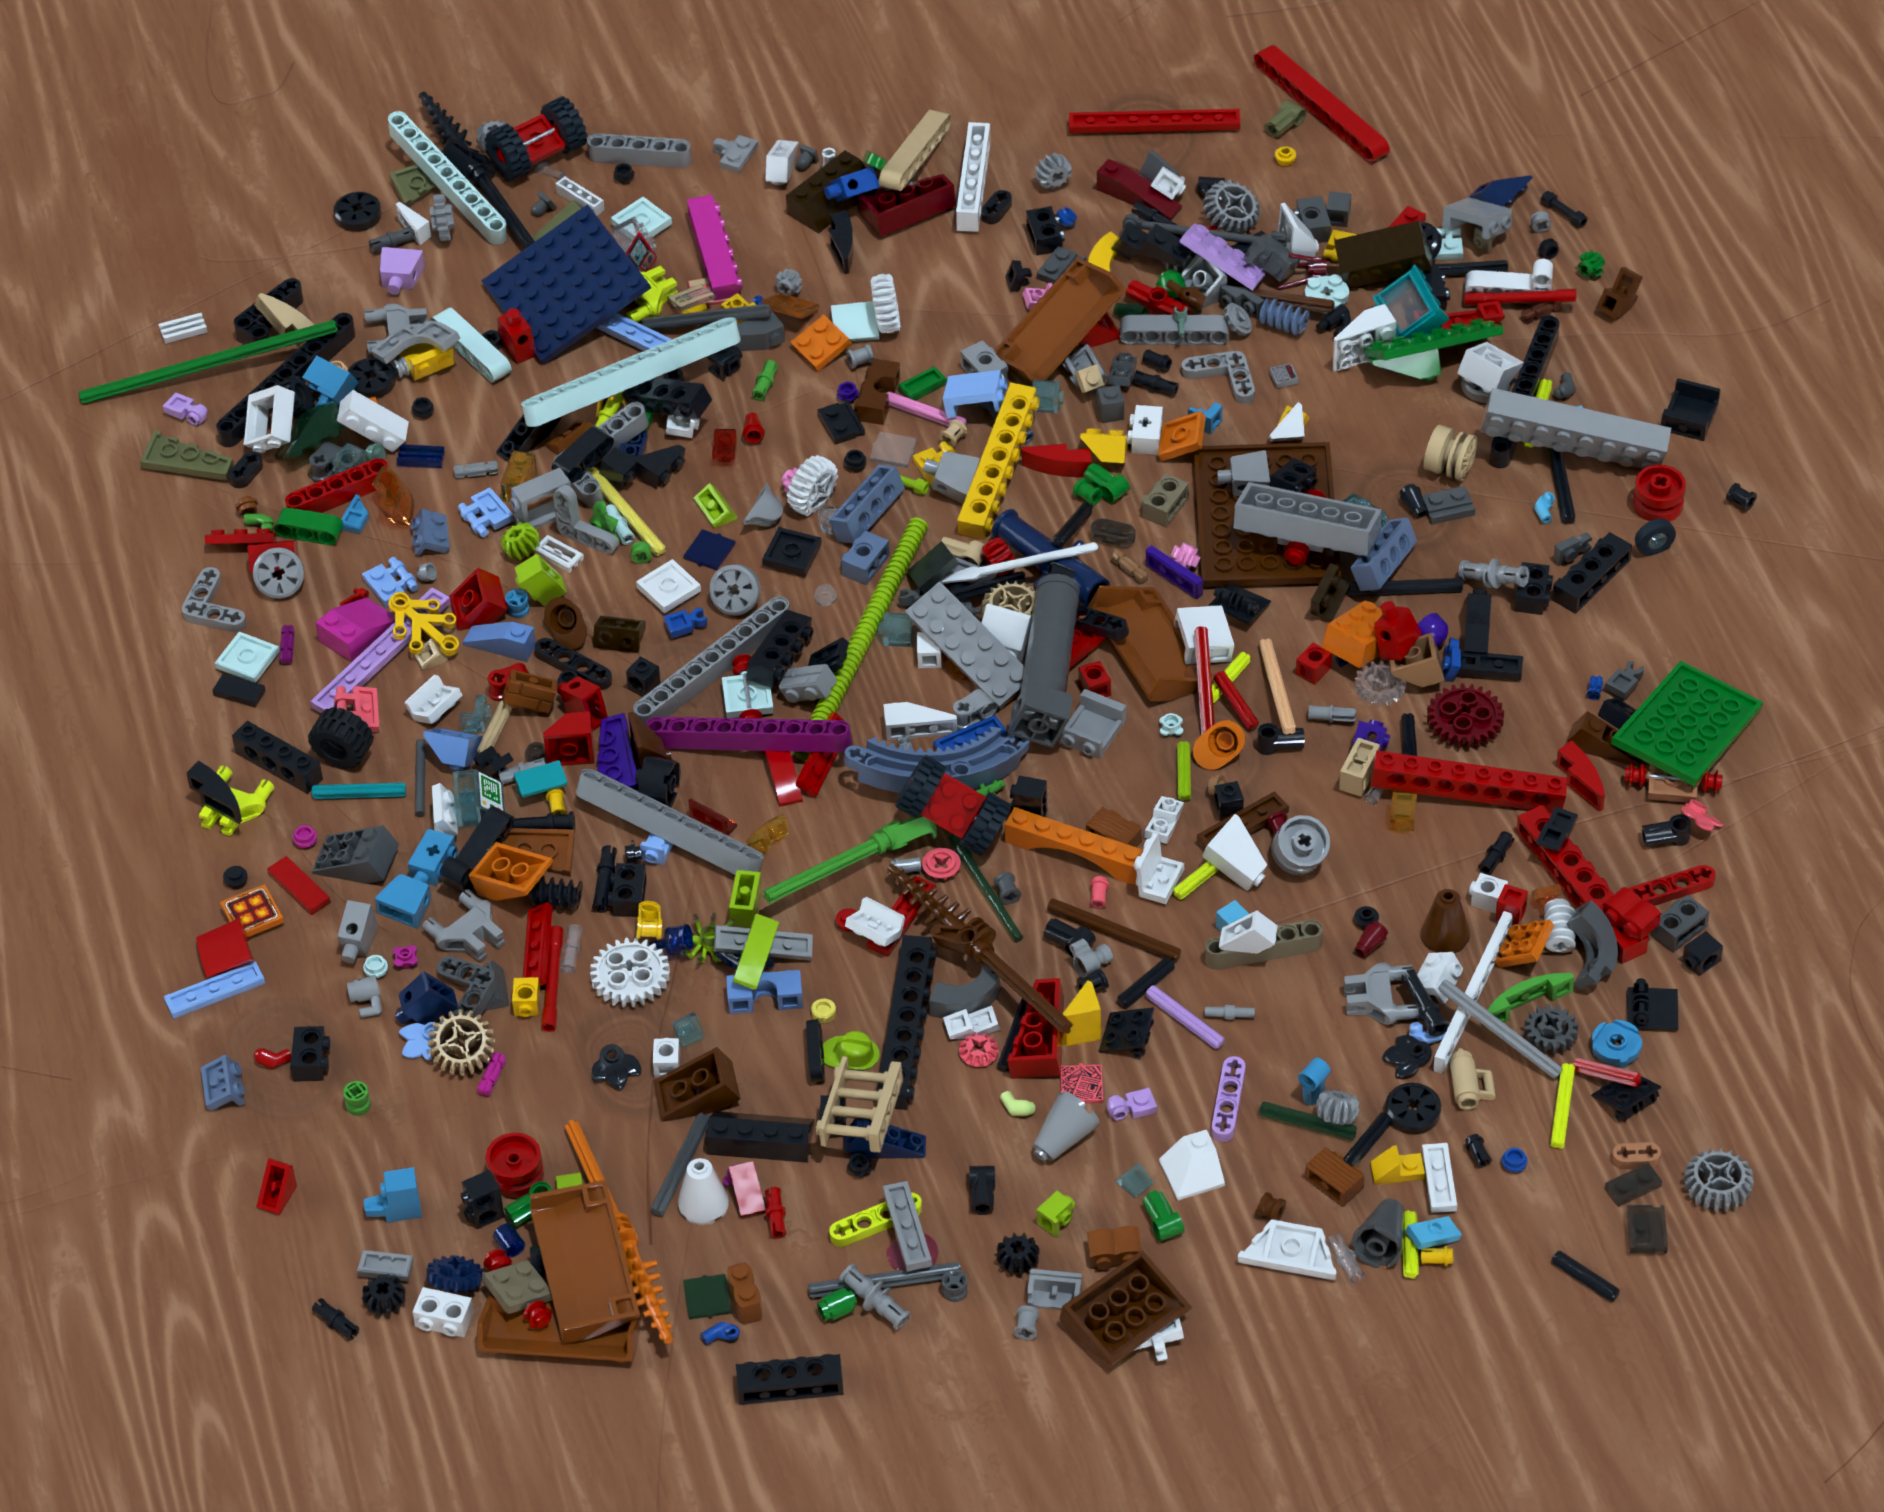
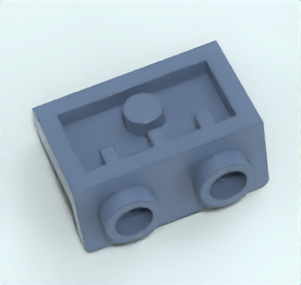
M225 1054L201 1067L207 1108L212 1111L230 1101H234L239 1106L245 1104L243 1095L245 1094V1089L241 1081L242 1069L237 1061H233Z

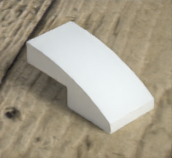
M992 1006L968 1014L967 1009L943 1017L950 1039H965L966 1035L973 1036L975 1032L978 1035H983L985 1032L990 1034L1001 1030Z

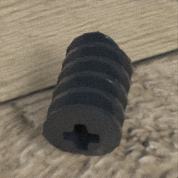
M542 876L540 881L529 892L531 904L536 906L539 902L541 905L548 902L553 908H556L559 904L560 909L564 910L568 906L570 911H574L582 897L583 882L579 881L577 887H574L573 880L570 879L568 885L565 886L564 879L561 878L558 885H556L554 877H551L549 883H546L545 876Z

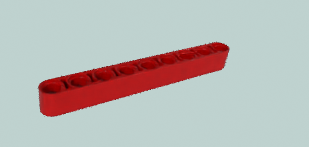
M1271 45L1254 54L1256 66L1366 161L1372 163L1390 152V146L1382 135L1277 46Z

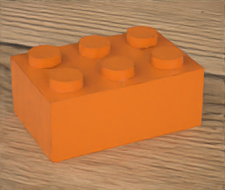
M1365 600L1327 624L1321 648L1358 668L1380 656L1374 625L1382 615L1381 609L1374 603Z

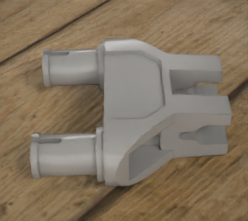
M392 303L386 304L384 308L364 310L366 324L386 321L388 323L389 335L407 325L412 324L413 327L424 325V321H428L426 308L407 309ZM384 339L367 341L369 355L372 354L371 350Z
M468 889L465 890V893H461L459 902L470 909L469 912L446 928L438 923L435 918L429 917L428 920L424 921L422 929L435 938L436 945L442 950L468 953L481 962L487 958V954L483 951L486 949V946L482 941L485 939L499 949L505 944V940L501 938L504 933L492 922L491 903L488 900H480Z
M1382 962L1374 965L1365 974L1344 976V996H1347V1015H1367L1385 1025H1392L1396 1023V1020H1418L1417 1004L1395 1005L1392 1001L1390 987L1391 981L1402 980L1401 976L1403 973H1406L1408 978L1410 977L1407 970L1413 969L1412 964L1390 966L1387 962Z

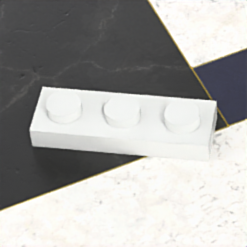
M1448 1144L1422 1145L1431 1213L1457 1211Z

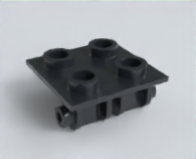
M1228 585L1226 588L1217 587L1213 595L1216 598L1209 606H1222L1225 614L1250 624L1271 603V600L1236 585Z
M1637 979L1633 987H1628V1022L1636 1028L1678 1030V989L1649 988V984L1645 979Z
M1154 1007L1110 1012L1099 1052L1130 1049L1133 1057L1141 1058L1146 1052L1145 1044L1149 1041L1150 1029L1154 1024Z
M1641 1076V1083L1637 1087L1610 1082L1603 1085L1591 1096L1615 1108L1614 1116L1618 1121H1626L1634 1113L1637 1114L1640 1110L1656 1102L1657 1097H1659L1658 1090L1661 1089V1086Z

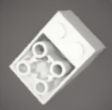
M1385 304L1364 310L1334 338V372L1368 362V357L1364 356L1363 347L1371 346V342L1378 340L1389 342L1392 337L1396 336V320Z

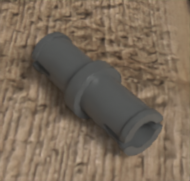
M407 227L393 233L389 231L384 236L368 240L369 247H373L371 252L380 251L382 247L396 248L398 244L414 240L413 232L409 233L411 228Z

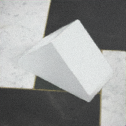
M1298 402L1269 435L1267 440L1270 442L1303 440L1305 435L1302 404Z

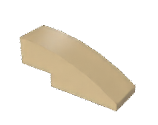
M263 293L257 296L255 306L279 334L314 325L308 318L290 305ZM304 341V342H301V343H298V344H299L300 346H302V345L305 344L307 341Z

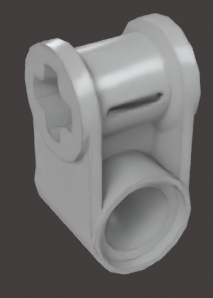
M981 689L974 690L968 696L956 701L953 705V712L957 716V729L961 730L993 716L998 708L997 703Z

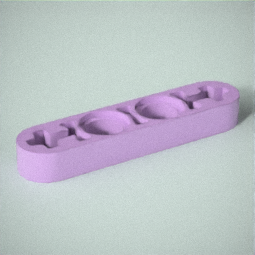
M1237 1056L1227 1058L1223 1063L1212 1121V1136L1220 1142L1230 1141L1234 1136L1245 1078V1062ZM1233 1067H1237L1235 1077L1231 1076ZM1228 1085H1233L1237 1090L1229 1093L1224 1088ZM1224 1105H1229L1233 1107L1234 1110L1232 1112L1225 1113L1222 1112L1220 1108ZM1222 1121L1226 1122V1129L1224 1132L1220 1131L1222 1127Z

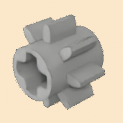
M785 269L784 272H779L775 278L777 280L775 286L778 292L784 296L792 297L794 292L798 294L802 288L800 284L802 278L793 269Z

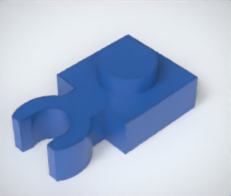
M697 608L690 614L683 610L664 616V623L671 638L694 632V626L704 627L708 625L707 617H703V608Z
M1450 638L1449 646L1446 645L1444 648L1446 656L1443 657L1441 664L1444 679L1453 682L1461 668V650L1459 649V640Z

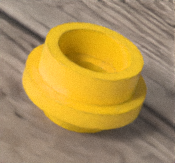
M1280 147L1275 151V159L1281 166H1290L1296 159V151L1291 147Z

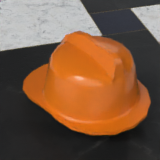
M1222 720L1214 724L1195 741L1193 757L1197 764L1208 770L1219 769L1227 764L1244 748L1245 734L1242 728L1236 722L1230 720Z

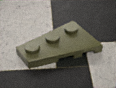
M417 164L389 173L390 180L401 201L407 207L437 188L434 182Z

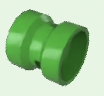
M360 1081L348 1083L343 1089L347 1111L354 1116H361L367 1113L371 1107L367 1085Z

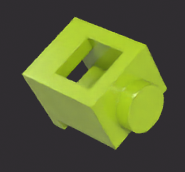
M1056 1191L1037 1208V1224L1056 1238L1059 1236V1228L1066 1226L1073 1217V1209L1076 1207L1074 1200Z

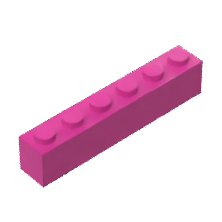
M713 195L687 199L688 216L711 293H713V300L729 299L736 293L739 294V290L743 288L741 277H736L738 268L736 261L732 262L734 259L732 247L727 246L729 245L728 233L723 232L725 230L723 217L719 218L721 215L719 203L714 202Z

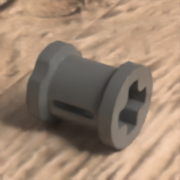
M1011 872L1000 873L994 879V885L1000 891L999 898L1003 904H1013L1021 897V892L1014 883L1015 876Z

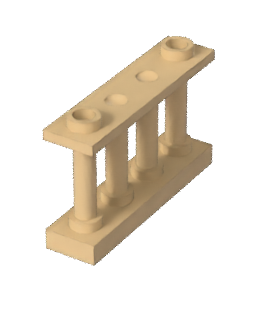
M842 1056L840 1065L835 1067L834 1083L822 1120H818L816 1125V1134L820 1135L821 1146H826L830 1134L866 1138V1141H869L871 1152H881L903 1082L901 1062L891 1061L888 1071L875 1073L849 1070L848 1058ZM848 1080L883 1083V1089H879V1091L845 1087ZM842 1098L877 1101L878 1103L877 1107H873V1109L839 1106ZM836 1116L870 1119L872 1123L871 1126L868 1125L865 1128L834 1124Z

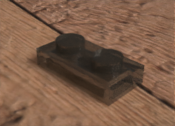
M1647 1163L1606 1182L1604 1189L1615 1204L1620 1207L1662 1187V1180L1651 1165Z

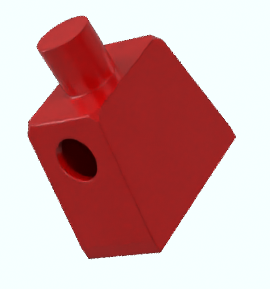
M512 308L506 314L499 316L497 319L498 333L501 335L502 345L516 364L536 357L532 330L519 310Z
M1387 601L1380 606L1382 615L1374 625L1381 659L1402 661L1422 632L1409 608L1398 607L1394 605V602Z
M575 677L568 683L563 682L558 686L557 693L562 696L566 713L590 711L592 731L601 726L602 719L608 717L599 686L581 677Z

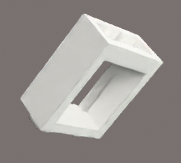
M276 385L248 395L244 446L252 448L254 452L264 453L266 450L279 448L281 445L290 443L294 391ZM270 408H273L271 433L266 435L268 411Z

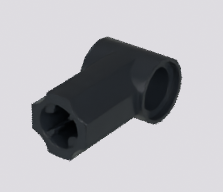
M1271 723L1262 724L1258 728L1256 749L1261 754L1270 755L1275 753L1277 749L1304 748L1303 728H1295L1294 734L1289 733L1287 735L1283 733L1282 728H1278Z
M1677 814L1666 822L1643 825L1644 845L1646 847L1665 843H1672L1677 846L1686 845L1690 841L1691 820L1686 815Z
M1056 918L1049 920L1043 932L1044 938L1064 947L1071 957L1074 956L1070 951L1069 945L1084 939L1091 948L1096 941L1095 935L1088 928L1079 927L1076 929Z
M969 1166L972 1212H976L978 1215H987L993 1211L995 1166Z

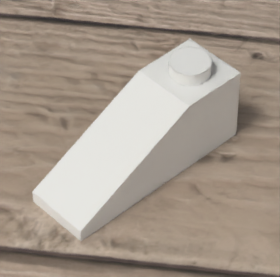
M777 140L766 156V181H771L774 185H783L788 182L792 174L799 142Z
M909 702L883 704L887 741L897 740L902 735H908L913 739L945 736L957 731L956 715Z

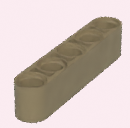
M1314 919L1277 925L1275 945L1257 954L1222 950L1219 948L1220 936L1213 937L1205 944V964L1210 969L1219 970L1315 952L1322 946L1323 926Z

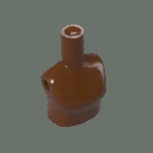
M1171 279L1165 285V287L1176 293L1183 302L1193 306L1196 310L1201 308L1207 298L1200 292L1198 287H1181Z

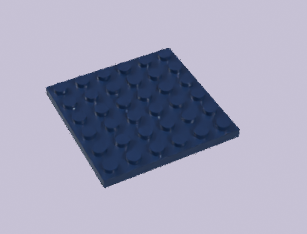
M588 204L481 280L505 314L512 308L519 310L532 330L535 344L534 352L543 365L651 289L650 284Z

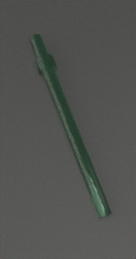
M951 834L949 840L956 849L955 852L960 857V861L965 863L1014 941L1020 942L1023 939V935L972 858V852L959 844L961 839L958 836Z

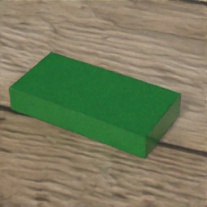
M934 366L898 384V391L904 397L916 401L945 386L947 378Z

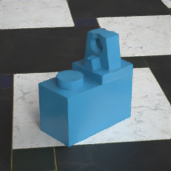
M317 355L302 377L308 383L310 390L317 394L320 393L319 400L314 409L325 417L337 405L340 406V401L354 390L359 382L351 373Z
M414 1167L384 1172L385 1182L380 1183L381 1194L364 1199L366 1217H386L387 1223L422 1217Z

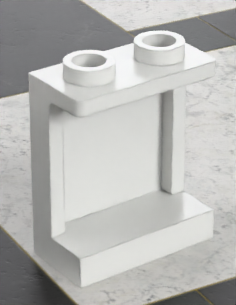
M1223 607L1177 608L1174 626L1175 628H1180L1186 647L1184 654L1185 664H1196L1194 630L1199 626L1207 627L1210 663L1231 662L1234 642Z

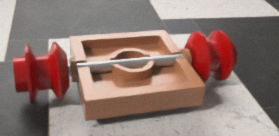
M1631 763V766L1625 769V782H1629V787L1633 782H1636L1641 788L1647 779V782H1649L1648 799L1689 803L1691 799L1697 800V787L1700 786V783L1704 793L1710 788L1716 794L1717 789H1722L1723 775H1718V770H1716L1715 774H1709L1707 771L1694 787L1651 764L1646 774L1644 764H1641L1640 768H1634Z

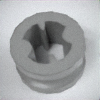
M1536 212L1530 218L1532 229L1537 233L1546 232L1551 227L1552 223L1547 212Z
M400 357L399 361L392 360V366L398 379H401L403 375H410L409 367L404 357Z

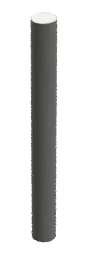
M424 739L416 740L415 816L417 817L425 815L426 741Z

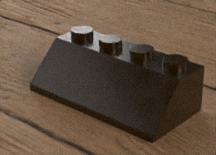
M844 150L786 195L787 214L816 233L822 232L831 225L830 214L843 210L849 211L859 203L858 196L837 202L836 198L827 199L824 187L830 186L831 181L866 169L861 159ZM874 190L865 193L866 196L871 194Z
M1419 220L1334 240L1340 272L1348 288L1401 277L1410 271L1414 264L1421 272L1432 269V249Z

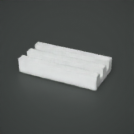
M201 313L159 324L165 344L208 333Z
M549 535L540 542V545L535 548L536 552H534V554H539L544 560L568 573L572 571V567L576 568L578 566V561L582 562L584 560L581 552Z

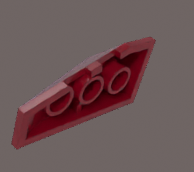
M1107 159L1097 170V191L1131 205L1140 201L1147 207L1158 210L1160 215L1170 221L1182 209V205L1174 198L1172 200L1151 186L1153 181L1134 167Z

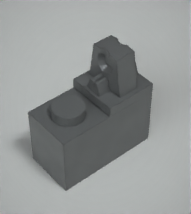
M1268 233L1254 239L1244 255L1245 261L1251 265L1255 264L1260 269H1264L1279 282L1290 277L1300 262V259L1289 257L1288 254L1292 252Z

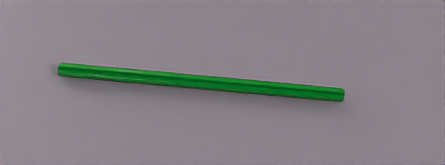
M334 320L326 321L79 391V398L81 403L85 404L337 332L336 322Z

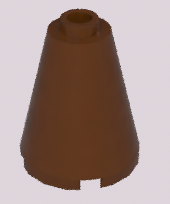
M1444 889L1437 893L1421 928V939L1424 945L1429 949L1431 947L1437 950L1436 953L1460 952L1470 940V928L1460 895L1451 889Z

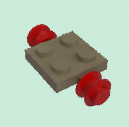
M504 1250L490 1251L483 1262V1266L489 1272L483 1273L482 1281L506 1313L510 1314L525 1309L523 1318L529 1321L531 1328L538 1329L548 1325L552 1317V1311L546 1308L545 1303L552 1301L549 1286L528 1260L512 1265V1260L506 1257Z

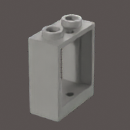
M561 468L511 488L512 498L510 503L514 509L512 517L515 525L519 522L523 524L528 522L533 528L537 529L556 521L554 501L530 511L527 509V504L554 493L561 484L571 487L569 479Z

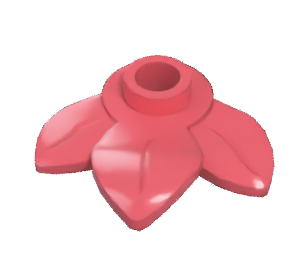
M1691 799L1689 803L1681 807L1683 814L1694 819L1696 825L1704 830L1713 831L1714 826L1723 827V824L1717 818L1706 813L1708 808L1697 800Z

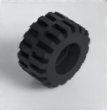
M331 707L330 709H325L320 714L308 734V742L311 745V749L325 762L335 767L353 769L355 766L360 765L373 743L374 736L368 724L358 715L343 708Z

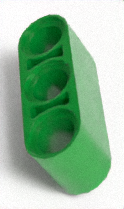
M283 508L275 523L274 531L283 538L334 545L344 523L335 515Z

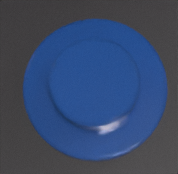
M1068 207L1057 211L1059 221L1063 226L1073 227L1075 225L1077 215Z
M1510 1148L1502 1156V1165L1510 1172H1520L1527 1166V1156L1519 1148Z

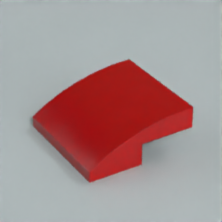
M241 918L196 937L199 955L206 978L208 979L254 961L248 945L249 938Z

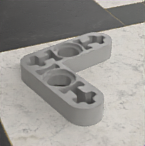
M1229 351L1189 357L1183 360L1182 375L1185 378L1199 379L1228 374L1234 398L1238 403L1249 404L1255 399V387L1246 357L1242 352ZM1210 363H1217V364H1219V366H1218V367H1210V366H1208V364H1210ZM1237 375H1242L1246 378L1243 380H1237L1234 377Z
M561 484L553 493L558 531L573 541L604 554H612L619 546L618 539L610 532L581 521L579 519L576 492L570 486Z
M207 567L203 569L181 609L184 620L189 623L229 632L244 630L246 619L243 611L211 604L221 585V576L217 568ZM200 592L207 593L205 597H196V595ZM214 613L220 614V616H219L218 618H215V619H210V618H208L209 615H211V614H214Z

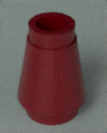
M1377 921L1367 924L1354 948L1355 952L1361 957L1366 958L1367 955L1387 940L1388 930Z

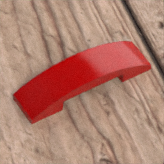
M1499 301L1477 303L1476 310L1448 313L1447 315L1450 319L1440 327L1448 329L1454 323L1471 324L1470 320L1479 318L1484 319V321H1494V324L1502 321L1505 315ZM1429 310L1415 311V320H1418Z
M763 751L773 779L779 807L803 802L800 786L795 783L797 774L790 751Z

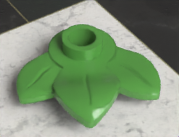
M604 501L596 502L593 506V516L590 519V524L610 532L619 541L614 532L618 520L606 514V504Z

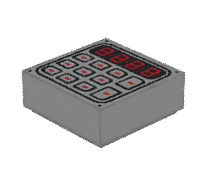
M1291 363L1270 368V375L1276 388L1298 384V377Z

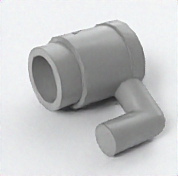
M376 975L354 979V982L347 983L350 1002L371 1001L370 1007L359 1009L361 1018L381 1014L382 1006Z

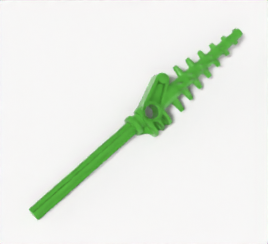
M996 779L987 786L984 783L980 784V789L976 791L984 796L989 792L996 795L995 792L1005 788V783L1003 780L997 781ZM919 815L916 819L913 817L902 822L897 820L888 823L870 835L868 841L764 890L763 897L770 904L874 853L880 855L886 852V850H896L909 844L910 840L929 833L933 839L937 838L936 823L922 815Z

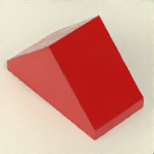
M268 1158L256 1207L276 1214L282 1213L297 1188L293 1165Z

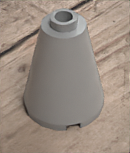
M1061 1091L1057 1095L1033 1143L1034 1155L1043 1162L1046 1160L1052 1162L1100 1124L1099 1118L1093 1110L1089 1114L1084 1108L1086 1104L1075 1095L1066 1091L1063 1094Z

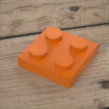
M824 314L790 341L792 347L817 371H820L852 344L850 339Z
M1202 411L1162 423L1158 457L1161 461L1202 449L1206 416Z

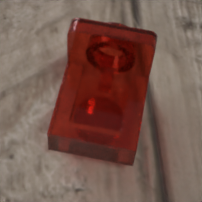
M715 429L712 459H718L720 462H729L731 459H735L737 453L736 429Z

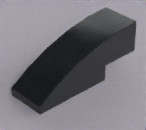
M843 210L830 214L831 230H829L830 247L844 274H848L854 255L853 230L848 212Z
M198 760L186 772L189 788L200 793L203 805L240 824L242 817L239 804L230 787L215 771Z

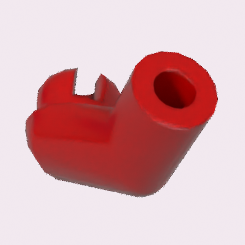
M258 1048L254 1052V1058L257 1063L272 1069L290 1061L291 1054L288 1049L274 1053L264 1048Z

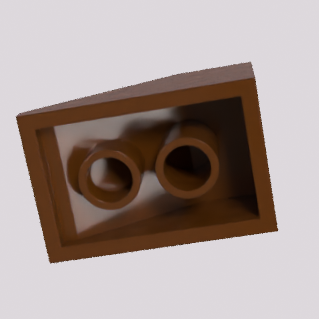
M718 1047L654 1080L660 1113L664 1121L697 1115L699 1113L719 1111L741 1099L733 1063Z

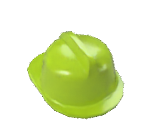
M851 1031L843 1036L832 1037L823 1044L824 1063L833 1068L840 1065L842 1056L848 1058L849 1069L854 1070L872 1068L877 1064L880 1057L877 1045L870 1040L869 1036L860 1031Z

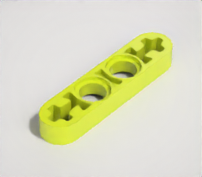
M911 1192L919 1216L922 1212V1200L918 1194ZM886 1201L833 1223L829 1230L831 1243L837 1247L848 1246L893 1227L891 1218L884 1219L880 1216L884 1211H888ZM863 1220L871 1223L868 1228H860L857 1224ZM841 1231V1233L845 1234V1236H841L840 1234H837V1232Z

